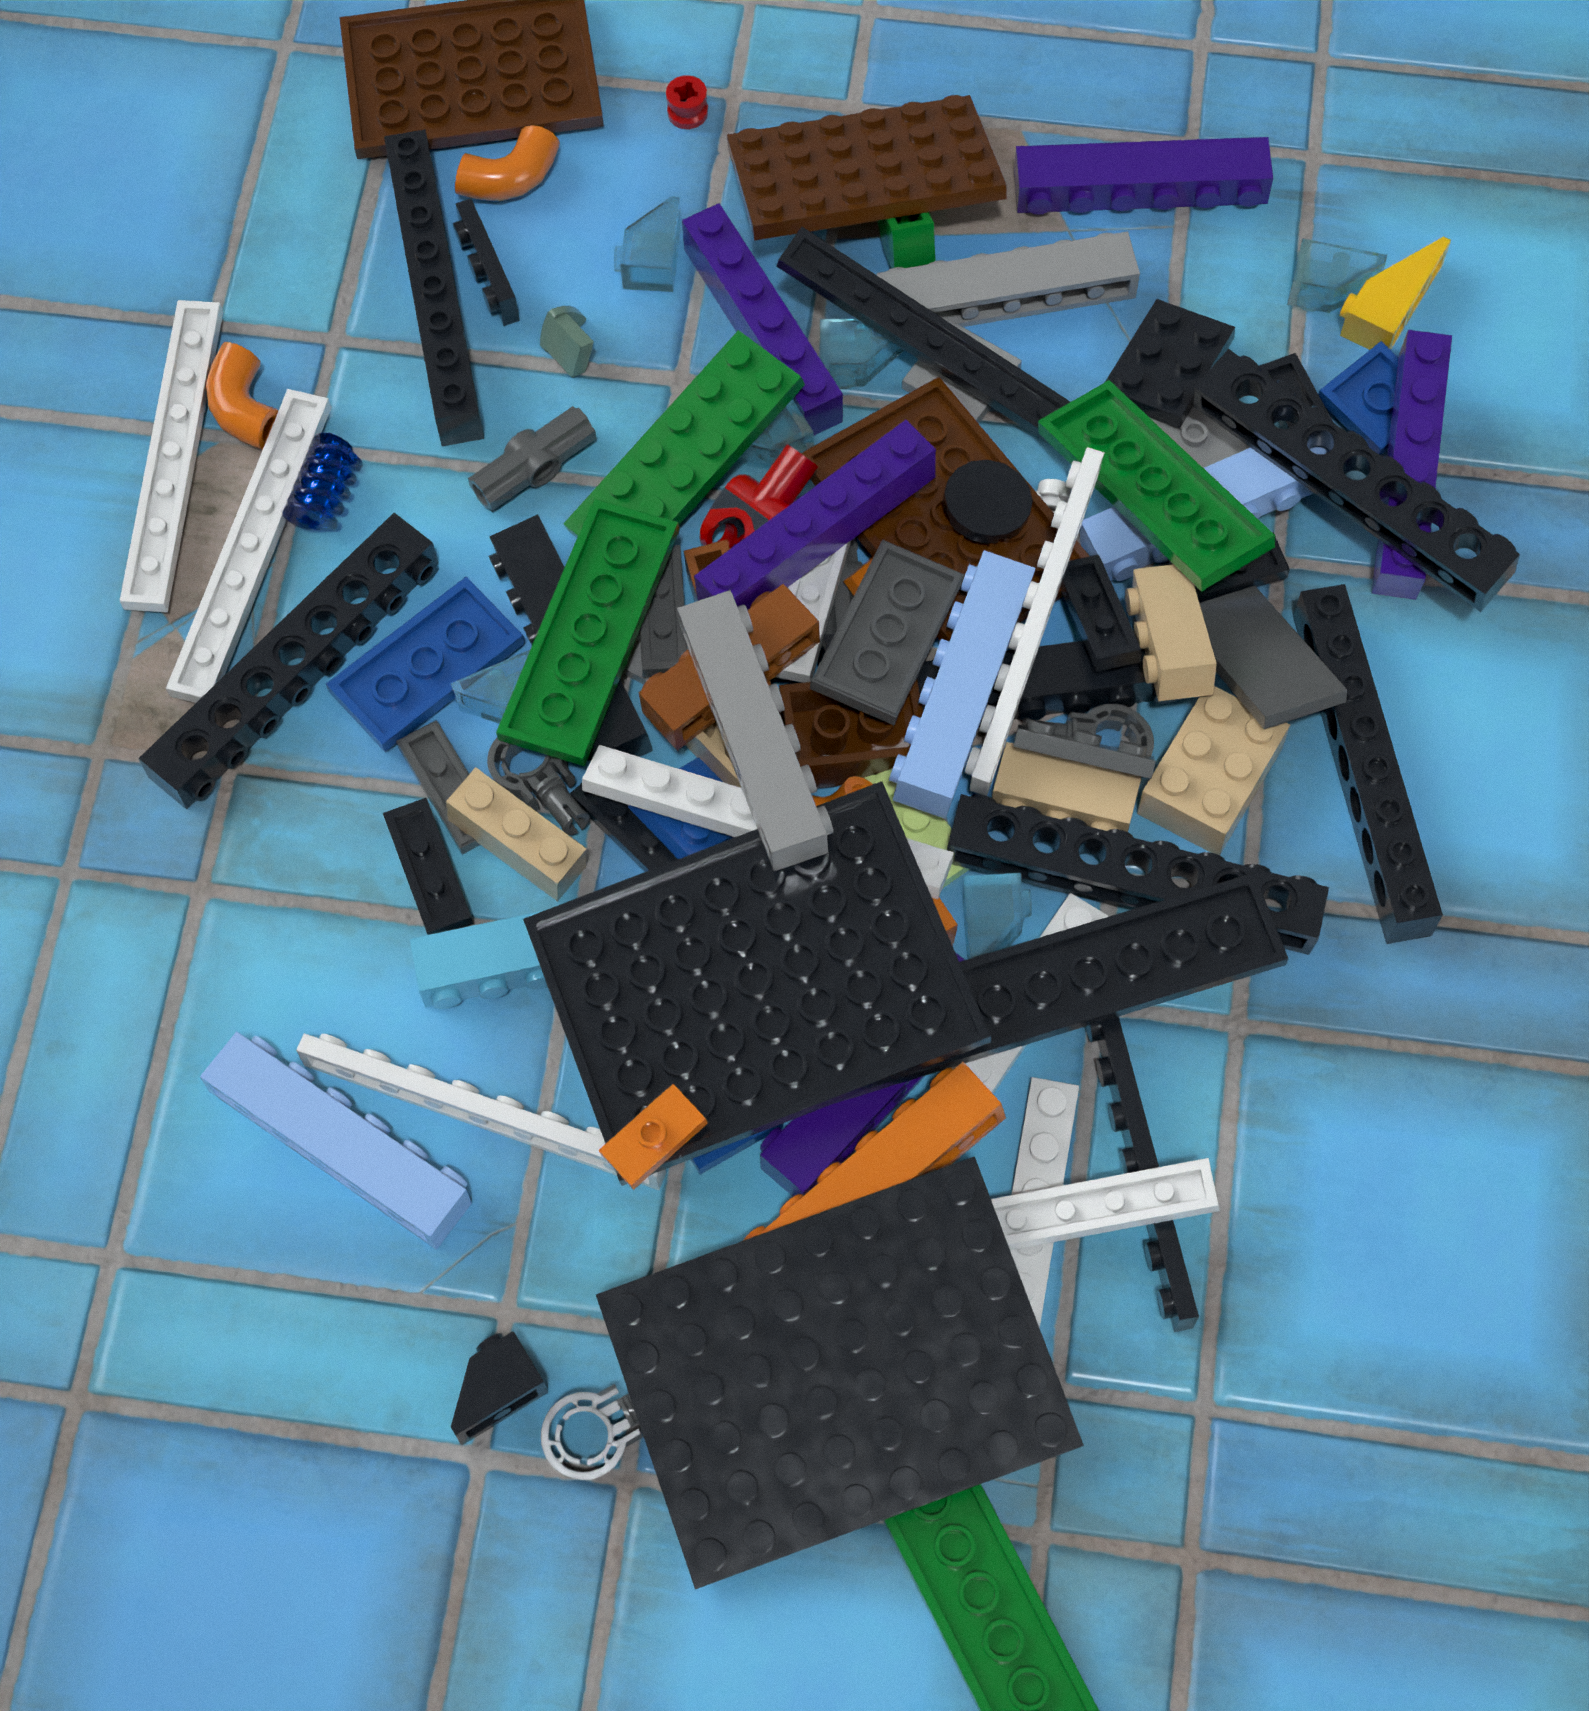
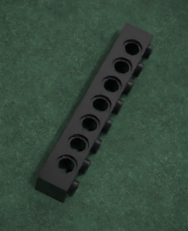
M426 129L384 136L441 446L484 439Z
M1228 349L1194 386V407L1478 611L1481 612L1515 573L1520 554L1516 551L1511 541L1500 534L1492 535L1479 525L1477 519L1469 511L1463 508H1454L1442 499L1440 493L1432 485L1426 482L1419 483L1407 475L1404 468L1395 459L1389 456L1382 457L1370 449L1366 440L1358 433L1351 430L1346 432L1333 423L1332 418L1324 409L1316 405L1309 406L1297 397L1296 392L1287 383L1281 380L1275 382L1262 373L1259 365L1250 357L1245 355L1240 357ZM1244 396H1254L1259 400L1255 403L1247 404L1239 399ZM1279 421H1289L1294 426L1288 429H1281L1274 424ZM1314 446H1324L1327 447L1330 450V452L1326 454H1315L1310 450V448ZM1351 471H1359L1365 474L1366 477L1361 480H1352L1345 474ZM1392 496L1399 498L1403 503L1398 506H1389L1382 499ZM1430 522L1437 525L1439 530L1436 532H1425L1418 525ZM1467 548L1475 552L1477 556L1465 559L1458 556L1455 551Z
M394 512L138 758L148 778L186 810L195 801H201L206 798L213 790L215 782L228 769H234L240 765L245 759L247 751L261 737L269 736L278 726L280 719L293 706L302 704L308 698L312 687L321 678L334 673L341 665L343 657L356 644H363L373 633L374 627L387 614L395 613L402 606L405 596L418 584H424L432 577L438 565L433 542ZM387 568H397L392 573H381ZM356 598H366L361 603L350 604V602ZM325 628H335L331 633L324 635L318 634L321 630ZM304 658L296 665H287L292 659ZM262 689H272L265 696H255V694ZM230 720H240L231 728H222ZM198 751H207L200 759H190Z
M1341 584L1301 591L1293 615L1297 633L1347 689L1345 703L1321 710L1320 714L1386 944L1430 937L1433 935L1443 914L1346 585Z
M961 794L947 851L954 852L953 865L1067 894L1072 893L1075 896L1130 910L1255 873L1264 898L1279 902L1284 909L1281 912L1269 909L1284 948L1307 955L1311 953L1319 939L1329 887L1319 885L1314 879L1306 876L1295 875L1287 877L1271 873L1270 869L1259 864L1240 865L1225 861L1222 856L1215 853L1202 852L1196 854L1180 850L1177 845L1168 841L1149 842L1134 838L1132 834L1124 830L1110 829L1105 831L1089 827L1087 823L1077 818L1066 817L1058 819L1043 815L1041 811L1033 807L1018 806L1014 808L998 804L993 798L981 794L972 796ZM1000 830L1005 832L1010 839L1007 841H996L990 837L988 832ZM1047 842L1054 847L1055 851L1052 853L1041 852L1034 846V843ZM1080 854H1094L1101 863L1096 865L1088 864L1081 859ZM1131 864L1138 865L1144 869L1147 875H1132L1125 866ZM1182 876L1190 881L1192 887H1179L1173 882L1171 877Z

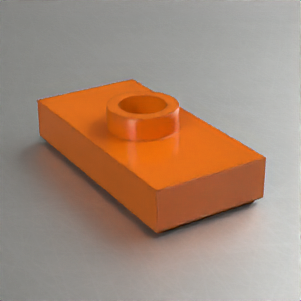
M672 1084L598 1151L634 1190L707 1125L708 1122L682 1092Z

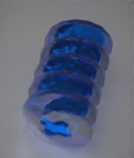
M321 432L316 434L312 440L313 446L307 452V461L303 462L301 466L300 476L297 477L293 485L294 490L291 491L287 499L288 505L284 507L282 514L286 520L300 528L331 531L336 530L339 524L335 516L342 515L345 507L341 501H347L351 495L348 487L354 486L357 481V477L353 472L360 471L363 462L354 454L353 447L349 442L335 434Z

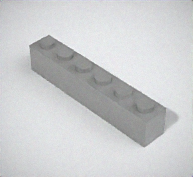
M1127 231L1115 234L1102 233L1095 237L1073 241L1067 239L1060 240L1054 244L1036 247L1023 246L1012 251L994 254L980 253L970 258L952 261L938 260L928 265L910 268L896 267L876 275L946 321L951 320L962 327L1134 299L1137 294L1140 272Z
M729 590L677 608L682 635L773 871L828 853L827 835L833 833L832 823L825 806L817 808L811 793L817 792L813 774L808 764L800 767L795 752L801 751L800 743L793 725L788 724L784 726L779 712L785 710L777 684L768 686L763 672L769 671L763 648L761 644L753 646L748 633L753 631V626L746 606L741 605L737 607L732 592Z

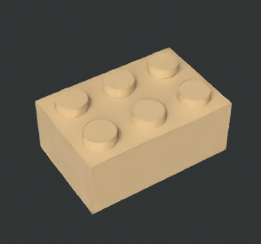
M1214 686L1213 695L1200 696L1154 771L1152 778L1143 789L1137 814L1211 853L1220 855L1283 749L1290 724L1285 722L1263 729L1237 697Z

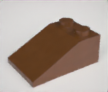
M917 680L895 725L809 689L811 682L779 685V691L785 710L779 712L784 726L788 724L793 725L801 751L795 752L800 767L809 765L817 789L842 785L849 777L858 776L864 778L892 769L898 754L907 757L911 744L904 742V738L912 716L915 715L921 718L923 714L922 704L918 703L920 693Z

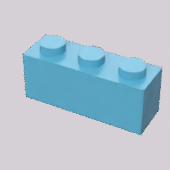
M539 912L410 939L418 988L425 1008L431 1006L437 1009L452 1008L459 1005L461 1000L478 996L484 999H494L507 994L510 989L524 986L530 989L548 987L523 921L524 918Z

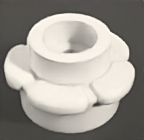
M1044 479L1039 482L1036 492L1055 514L1059 500L1068 503L1072 488L1065 487L1066 482L1061 480Z

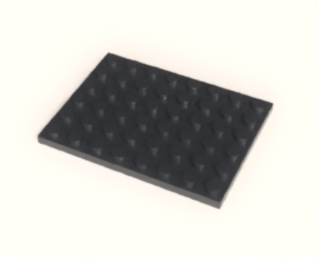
M882 781L816 806L817 808L825 806L833 827V833L827 835L828 853L773 871L759 832L755 829L523 919L605 1144L674 1084L706 1118L708 1124L652 1173L654 1174L991 1042V1035ZM616 1172L621 1186L626 1185L627 1183L624 1181V1179Z
M975 1156L596 1294L695 1589L705 1587L1084 1446Z

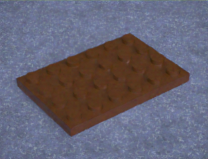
M464 0L339 17L354 149L357 159L386 156L384 136L426 129L428 144L431 150L518 138L521 129L530 125L543 127L552 133L604 126L584 0Z
M950 95L942 100L924 103L908 102L902 106L887 109L870 108L856 114L844 116L827 115L819 120L801 123L791 121L776 127L764 129L747 128L739 133L727 134L729 154L754 241L797 234L801 227L811 232L1007 199L1006 182L970 95Z
M940 377L933 379L801 453L818 466L810 478L811 482L816 486L900 423L907 420L936 449L935 478L856 536L871 556L875 555L883 539L965 575L969 564L978 567L982 553L985 550L1036 568L1032 581L1040 583L1044 569L1037 567L1045 540L1054 543L1058 528L1051 527L1054 517L1053 511L1027 481L1026 483L1029 485L1033 502L1028 522L1017 536L1011 539L1009 537L999 539L998 543L985 544L969 540L955 531L949 523L950 518L946 513V509L944 512L942 500L947 481L957 468L971 461L992 460L1004 463L1015 471H1019ZM1077 540L1069 561L1089 557V554ZM1060 588L1055 601L1064 597ZM960 590L955 601L964 604L968 593ZM954 603L937 636L940 641L941 639L950 641L954 630L948 628L947 623ZM1022 607L1017 622L1020 623L1027 619L1030 609Z

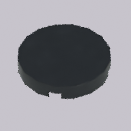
M992 460L971 461L957 468L950 476L945 487L942 505L944 512L946 509V513L950 518L949 523L955 531L969 540L991 544L998 543L999 539L1007 537L1011 539L1020 533L1028 522L1033 499L1029 485L1019 472L1004 463Z

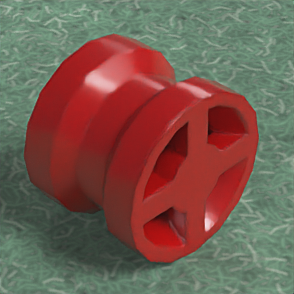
M690 75L679 76L670 81L666 87L669 121L680 129L690 130L702 125L708 117L707 89L705 84L699 78Z

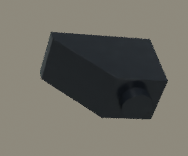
M514 1331L506 1336H503L502 1333L490 1336L477 1346L476 1350L478 1353L469 1358L451 1423V1429L461 1446L548 1393L543 1379Z

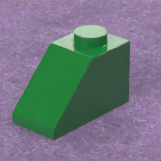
M929 212L877 220L884 254L891 268H910L928 265L936 261L934 222Z

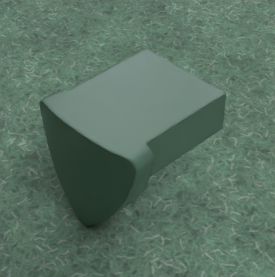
M561 306L553 308L547 313L541 330L540 346L573 378L586 372L594 341L580 328L586 321V317L575 307Z

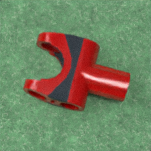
M787 444L760 482L747 474H740L732 478L714 501L701 525L699 537L703 546L716 543L712 542L713 533L720 525L725 524V532L717 542L727 540L731 549L743 538L745 539L791 505L818 466Z

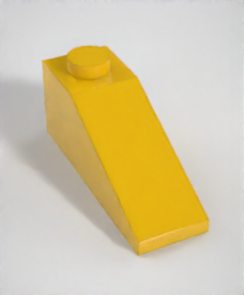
M1443 236L1366 280L1358 295L1350 293L1339 314L1340 317L1345 319L1340 336L1369 350L1382 341L1391 350L1443 266L1451 240Z

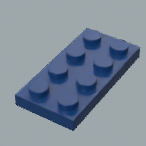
M466 576L326 683L328 692L379 747L386 752L396 744L397 740L407 736L524 645V636Z

